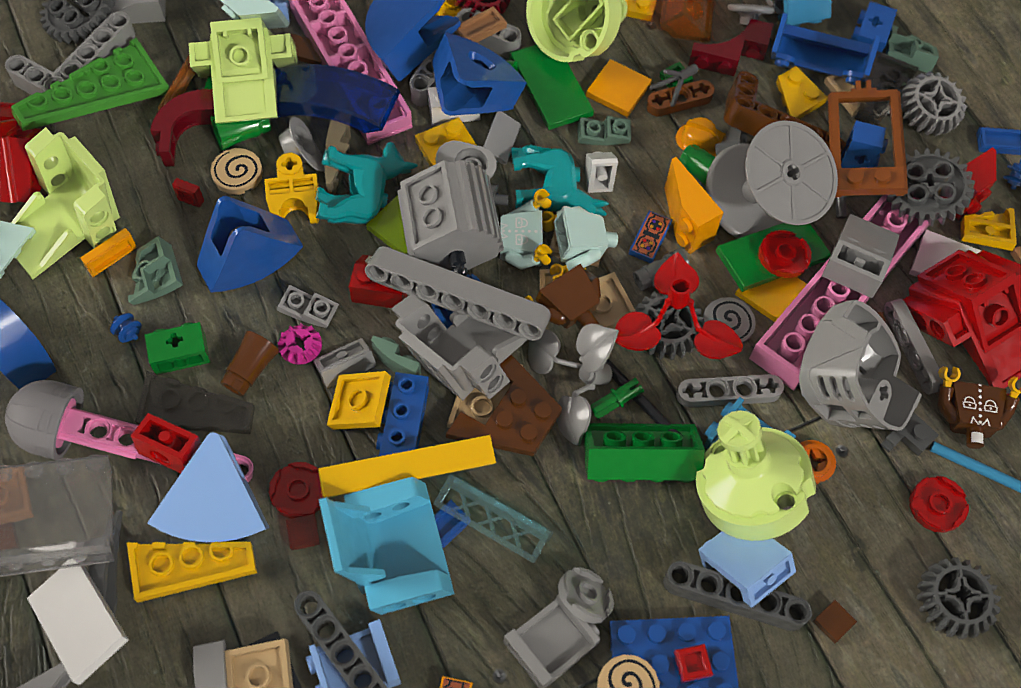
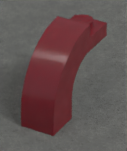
M213 89L194 90L183 93L167 102L156 114L150 131L156 144V154L161 157L164 166H175L177 141L183 132L197 125H212L211 116H215Z

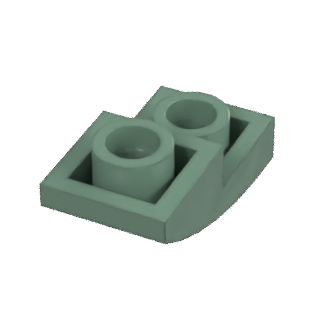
M607 116L605 121L582 117L578 121V143L619 145L630 143L631 141L630 120Z
M373 335L371 339L373 352L384 365L393 372L421 375L420 362L409 355L400 356L399 344L391 338H380Z

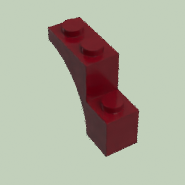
M750 18L744 31L729 41L716 44L694 42L688 65L696 64L700 69L735 76L740 56L764 60L774 24Z

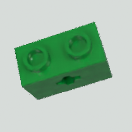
M200 322L184 323L180 327L157 329L153 333L144 334L149 364L155 375L211 363L206 335Z

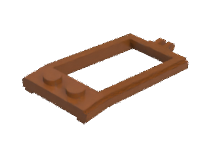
M856 80L855 88H851L850 91L831 92L828 94L829 149L833 155L838 174V186L835 197L855 195L904 196V194H907V166L900 91L898 89L877 90L876 87H871V80H866L865 88H861V80ZM889 101L894 167L841 168L839 103Z

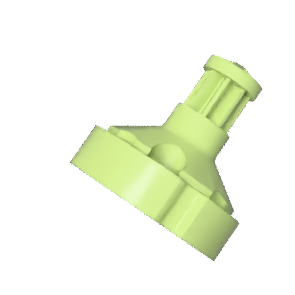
M527 0V23L533 40L546 55L561 62L581 61L585 57L602 54L612 44L618 33L620 23L626 17L627 2L626 0Z
M735 411L724 416L717 428L719 440L713 443L705 452L704 469L696 473L697 492L706 515L719 530L742 540H767L789 532L809 513L807 499L816 493L814 473L806 450L792 436L776 429L761 427L759 419L748 411ZM785 507H792L791 509L783 510Z

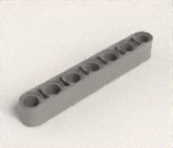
M388 247L377 248L365 267L367 277L376 283L408 295L414 293L424 301L528 340H539L551 318L549 309L539 303Z

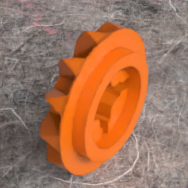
M816 440L801 442L800 444L806 450L809 458L811 456L814 461L821 462L817 464L815 470L813 469L815 483L819 484L828 480L836 469V458L832 450L824 443Z

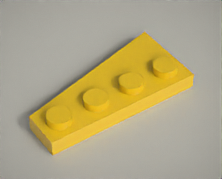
M127 542L134 600L137 603L257 573L251 542H211V544H196V542H183V544H166L165 542L138 544V542Z

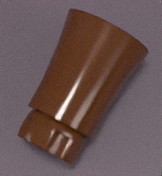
M246 331L240 347L225 370L226 374L220 382L221 385L232 393L243 396L248 388L253 386L268 363L279 353V349L261 335L252 331Z

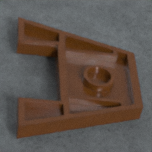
M510 355L499 365L512 385L487 423L484 425L465 413L460 412L447 431L446 438L461 441L490 435L493 448L534 457L561 414L562 407Z

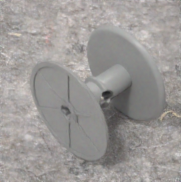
M794 121L773 122L762 128L750 144H736L722 150L711 163L706 178V192L724 212L720 225L737 238H742L781 223L805 225L820 219L833 204L838 186L836 164L827 144L815 131Z

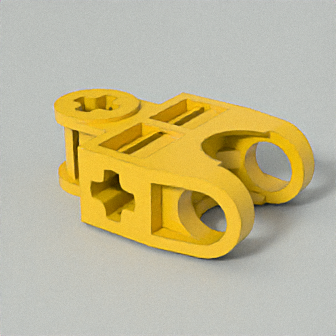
M285 153L281 155L276 162L277 178L264 179L269 212L285 218L289 212L300 210L307 215L310 224L318 223L319 219L316 218L320 202L316 200L317 188L319 187L316 173L305 175L302 160L297 154Z

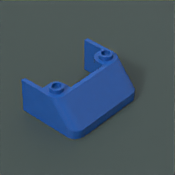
M783 13L771 52V59L775 61V65L784 68L792 65L845 78V82L855 85L856 80L865 82L868 79L881 36L876 35L872 44H867L786 24L788 14Z

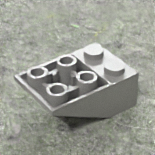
M850 214L823 271L822 277L873 298L884 280L900 235Z

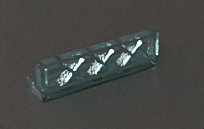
M449 474L433 503L436 507L532 563L536 562L546 542L550 541L554 533L453 474ZM450 488L460 493L463 505L451 508L442 503ZM466 497H468L469 499H471V500H473V501H475V502H471V503H468V504H467ZM478 504L485 507L488 520L481 522L473 521L468 507ZM464 509L465 515L459 513L457 510ZM490 511L499 515V517L492 518ZM506 519L511 524L513 534L505 537L497 535L493 522ZM489 523L491 531L482 525ZM516 526L525 531L517 533ZM530 533L540 539L532 554L521 548L518 536ZM514 538L516 545L509 542L508 539Z

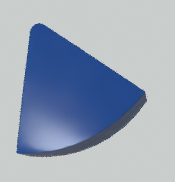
M373 0L365 21L367 40L389 73L398 82L404 79L438 48L445 33L453 34L461 26V21L458 17L448 15L434 16L445 0Z
M445 33L432 59L441 110L449 116L512 110L527 84L522 76L495 52L458 35Z
M223 196L217 200L197 261V267L210 292L232 290L252 284L274 273L291 260L303 245L287 219L234 198ZM239 227V228L235 229V230L233 231V233L229 236L230 232H231L234 228Z
M0 298V371L18 389H21L29 383L45 380L55 373L56 369L36 336Z

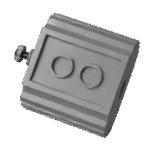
M443 160L400 182L401 189L397 192L408 255L466 276L469 269L497 257L499 252L504 251L490 178L479 165L474 166L472 162L465 164L464 160L456 162Z

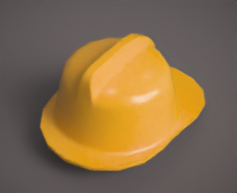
M698 117L688 120L685 125L680 127L676 134V142L682 150H685L689 145L695 144L716 157L715 145L722 142L725 133L716 129V125L708 118Z

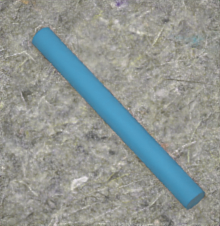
M935 441L932 443L929 449L930 452L1021 493L1020 480Z

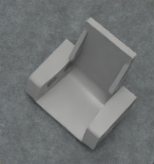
M414 293L391 308L399 318L395 325L402 332L399 336L400 340L427 372L462 401L474 388L478 389L488 399H491L505 387L510 380L499 364L528 340L453 312L449 318L453 325L446 329L430 306Z

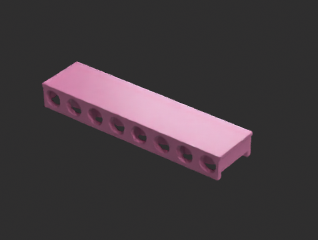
M289 0V7L306 38L310 39L322 61V66L342 99L349 100L351 117L367 145L413 128L411 110L381 60L371 48L365 33L345 0Z

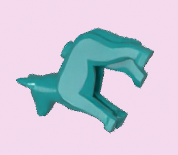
M393 142L386 144L382 157L369 154H344L338 151L336 147L330 145L323 154L322 164L349 174L351 194L332 195L323 188L318 187L316 200L320 203L316 218L327 220V222L333 224H366L377 216L380 208L386 206L388 194L384 193L386 181L400 174L410 173L411 169L416 168L418 164L406 162Z
M534 145L512 148L514 171H519L522 168H533L546 176L543 188L539 189H545L550 193L546 198H549L552 204L547 209L540 206V209L557 212L563 206H580L590 213L601 216L607 215L601 208L609 204L607 201L594 199L577 188V182H580V167H575L570 153L560 148L551 149ZM539 189L516 190L515 209L532 199L534 200V194Z

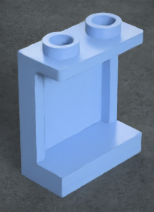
M721 531L698 549L703 567L709 570L713 567L741 590L743 601L751 608L796 573L792 552L773 538L759 541L742 540Z
M380 619L368 623L369 628L349 635L387 688L401 684ZM310 645L311 655L306 656V660L311 674L317 673L320 684L315 686V688H349L320 646ZM351 650L341 651L337 661L340 663L349 662L353 658V652ZM367 674L359 676L356 679L355 686L358 688L368 687L371 684L372 677Z

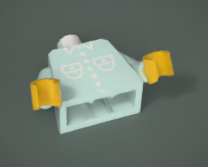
M545 189L537 190L534 194V200L532 199L523 206L500 217V231L504 251L500 252V259L520 270L532 266H541L542 264L548 265L551 262L547 254H551L553 251L548 245L543 244L542 210H539L540 206L547 209L552 204V201L546 198L550 193Z
M563 206L555 215L551 211H545L542 214V229L545 232L555 229L561 262L566 263L564 266L553 264L550 267V275L560 273L552 278L553 281L579 264L585 268L597 262L608 247L615 248L617 246L618 234L606 231L603 217L590 213L580 206Z

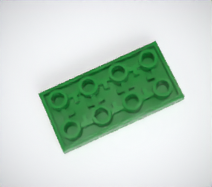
M537 45L511 52V60L518 62V73L526 81L525 87L548 131L579 121L581 117L589 118L593 116L594 110L568 62H561L549 57Z
M781 223L719 245L716 249V253L742 292L781 278L763 267L758 255V249L762 240L770 232L786 230L796 233L795 236L800 240L803 238L808 243L812 253V260L808 267L827 261L831 253L810 223L805 225Z

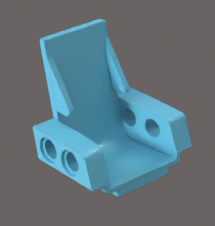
M409 477L344 495L345 503L335 502L327 497L319 499L334 571L355 581L362 594L366 593L371 611L382 615L455 594L426 483L415 477Z

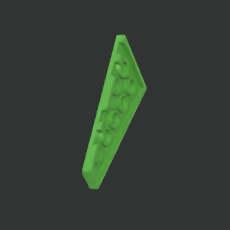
M134 38L127 47L114 49L112 55L107 58H98L69 74L67 80L52 83L51 88L43 93L36 92L12 105L11 109L22 131L164 95L167 93L169 86L138 39Z

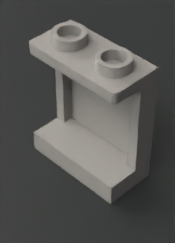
M558 594L552 603L517 630L512 629L504 636L503 643L537 687L546 688L598 646L600 642L598 635L600 632L595 624L584 622L574 616L564 606Z

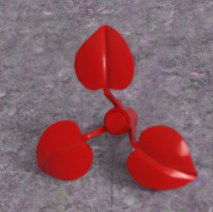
M679 252L668 258L655 274V288L661 294L668 295L656 320L652 322L647 314L635 311L621 317L615 327L619 331L615 341L617 344L634 351L648 350L655 347L661 340L662 334L656 326L661 322L668 307L671 305L674 309H683L689 306L695 330L699 333L694 338V346L701 355L710 359H722L738 354L743 350L741 339L727 324L717 320H708L704 323L703 328L700 327L694 308V300L690 298L691 294L699 286V276Z

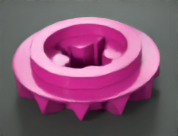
M300 323L299 326H289L288 330L284 333L281 332L278 342L279 352L289 363L297 365L309 363L321 351V336L312 325L304 326ZM295 337L304 341V351L298 345H295Z

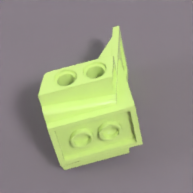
M261 17L210 22V41L189 43L190 67L200 78L212 77L215 123L278 118L276 74L273 62L281 71L298 69L296 45L290 33L274 35L267 29Z
M46 127L25 145V149L39 184L48 196L44 198L40 192H34L11 222L32 227L36 231L33 237L28 239L22 246V251L16 258L32 280L84 239L95 248L118 233L114 221L120 218L105 170L75 136L68 139L63 132L52 135Z

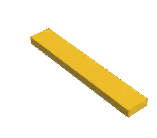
M487 435L322 467L318 469L323 498H329L409 477L423 479L493 465L496 463L491 436Z

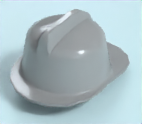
M297 117L291 118L289 128L279 136L284 154L295 153L301 158L302 163L308 162L317 171H324L325 166L322 164L323 155L315 144L309 129L301 119Z
M449 141L440 146L436 153V164L443 160L447 162L464 160L465 164L472 162L474 166L479 165L482 170L484 169L489 178L496 171L494 154L482 146L462 141Z

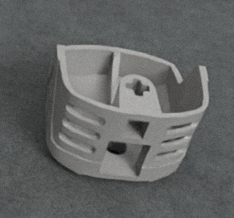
M849 300L833 305L815 328L804 352L799 372L801 394L817 414L828 424L839 427H864L898 431L905 428L922 396L919 391L896 377L900 365L901 352L893 333L880 315L870 306L858 300Z

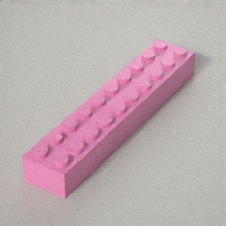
M883 195L863 218L900 235L884 280L929 226L928 220H924L920 226L917 218H914L909 223V215L906 214L899 217L900 208L892 210V202L886 201L887 195ZM828 260L757 342L749 358L769 374L778 376L783 381V384L793 391L799 385V372L804 352L823 316L835 304L849 300H858L866 303L870 298L822 277Z

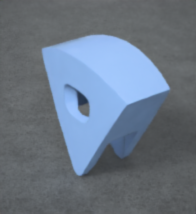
M214 432L208 434L147 523L174 537L199 542L236 540L257 534L269 528L226 437Z

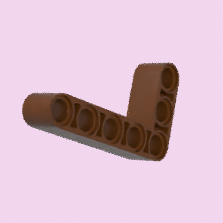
M747 71L739 72L727 96L723 117L728 125L755 136L762 128L773 122L794 121L815 131L829 148L828 131L756 101L759 84L758 78ZM840 138V149L842 153L846 147V143L842 138Z

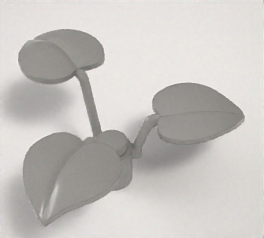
M599 324L584 326L576 342L577 351L581 355L579 361L582 364L556 357L561 344L557 335L548 329H545L539 340L529 341L528 360L531 368L536 373H549L554 362L580 369L579 377L586 386L573 391L572 397L562 396L558 404L562 407V412L556 420L563 436L575 445L581 444L582 437L587 431L591 419L589 402L585 397L578 395L587 390H594L595 385H607L610 382L612 370L605 362L615 344L619 332L617 329Z

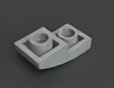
M289 285L277 306V311L300 321L327 328L339 304L317 293H314L312 296Z
M225 639L193 646L195 688H228Z

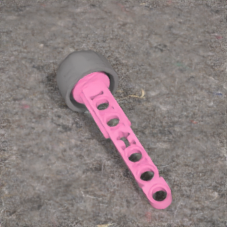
M53 380L35 381L18 390L8 403L5 413V424L8 433L18 447L31 454L60 460L69 449L71 443H76L131 459L139 458L157 463L138 454L134 443L126 446L119 442L121 436L132 434L139 425L82 410L84 393L80 387ZM98 426L107 429L106 435L100 438H95L90 434L92 429ZM234 453L238 463L248 468L249 471L244 476L247 482H249L253 477L254 466L252 461L245 456Z

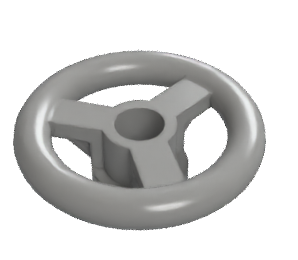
M730 3L728 5V10L736 11L740 15V24L748 25L750 18L759 20L761 14H773L775 11L771 6Z

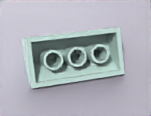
M220 0L224 4L221 8L233 20L261 17L267 29L284 28L290 24L281 10L270 0Z

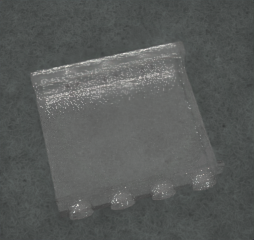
M95 454L82 458H61L56 461L47 462L33 461L27 464L12 466L0 465V577L114 562L113 471L109 455Z

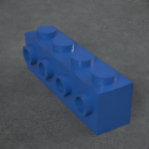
M395 372L394 382H390L387 398H390L389 407H384L382 423L385 424L384 432L379 433L377 437L376 449L380 450L379 456L419 448L429 393L428 376Z

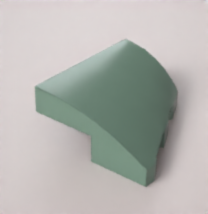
M892 25L886 43L885 59L925 73L932 72L939 59L937 47L920 40L912 34L910 36L898 34V27Z
M157 236L137 249L136 268L132 275V280L136 282L134 294L128 296L129 303L136 305L153 300L183 285L171 244Z

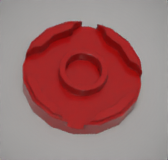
M773 231L762 240L758 249L759 259L763 267L778 277H798L807 270L812 260V253L808 243L803 238L800 240L795 236L796 233L791 231Z
M293 462L282 470L280 468L274 474L270 481L269 496L273 507L281 515L290 519H304L314 515L321 509L319 499L323 498V493L316 466L307 462Z
M943 476L922 479L912 489L909 497L910 510L914 518L923 527L933 532L946 533L955 530L966 520L969 512V504H967L965 499L966 494L955 481Z

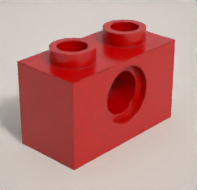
M150 413L146 415L131 434L138 454L180 474L201 445L198 435Z

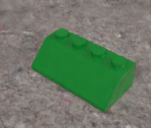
M589 423L588 429L584 434L587 480L605 482L607 480H622L625 482H634L636 480H650L652 482L678 480L689 483L696 480L697 471L703 469L705 449L695 424ZM669 429H675V430L679 431L680 433L673 432V431H668V430H669Z

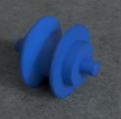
M1021 159L1019 163L1007 165L1011 170L1010 175L1003 176V178L1008 180L1007 183L1012 184L1011 189L1016 190L1017 186H1021Z
M125 313L113 318L114 321L110 332L113 335H118V340L121 343L139 338L138 334L142 324L139 321H134V316L131 313Z

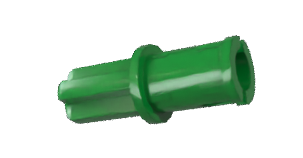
M632 378V380L616 390L610 389L611 393L591 404L590 407L594 416L600 419L618 407L623 408V404L644 393L642 386L638 384L637 378Z

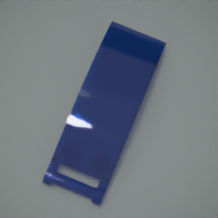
M302 64L275 69L278 118L296 115L314 116L350 125L361 130L363 133L377 132L383 130L400 94L397 88L388 83L345 68L319 64Z

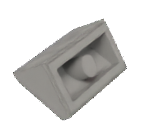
M502 111L496 112L483 147L489 149L494 154L496 162L507 165L521 124Z
M363 338L313 360L327 388L337 385L339 375L363 373L376 366L373 353Z

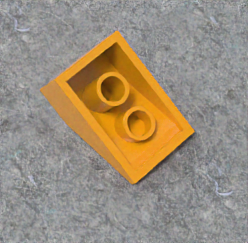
M674 157L671 160L664 189L670 217L673 220L672 227L675 239L681 247H684L691 254L715 239L724 212L679 159Z

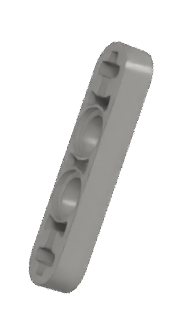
M902 299L886 302L884 306L885 316L921 388L926 394L939 392L940 384L943 383L938 374L939 367L906 303Z
M771 374L687 379L680 383L676 392V398L685 407L727 405L729 401L734 404L739 397L744 399L743 404L775 402L780 398L784 390V384L778 376ZM740 384L748 386L751 394L747 396L739 394L736 386ZM767 384H770L771 388H776L774 393H770V390L765 388ZM718 386L723 390L724 395L722 397H714L710 394L709 388ZM687 388L690 389L691 393H694L693 398H689V395L685 393Z

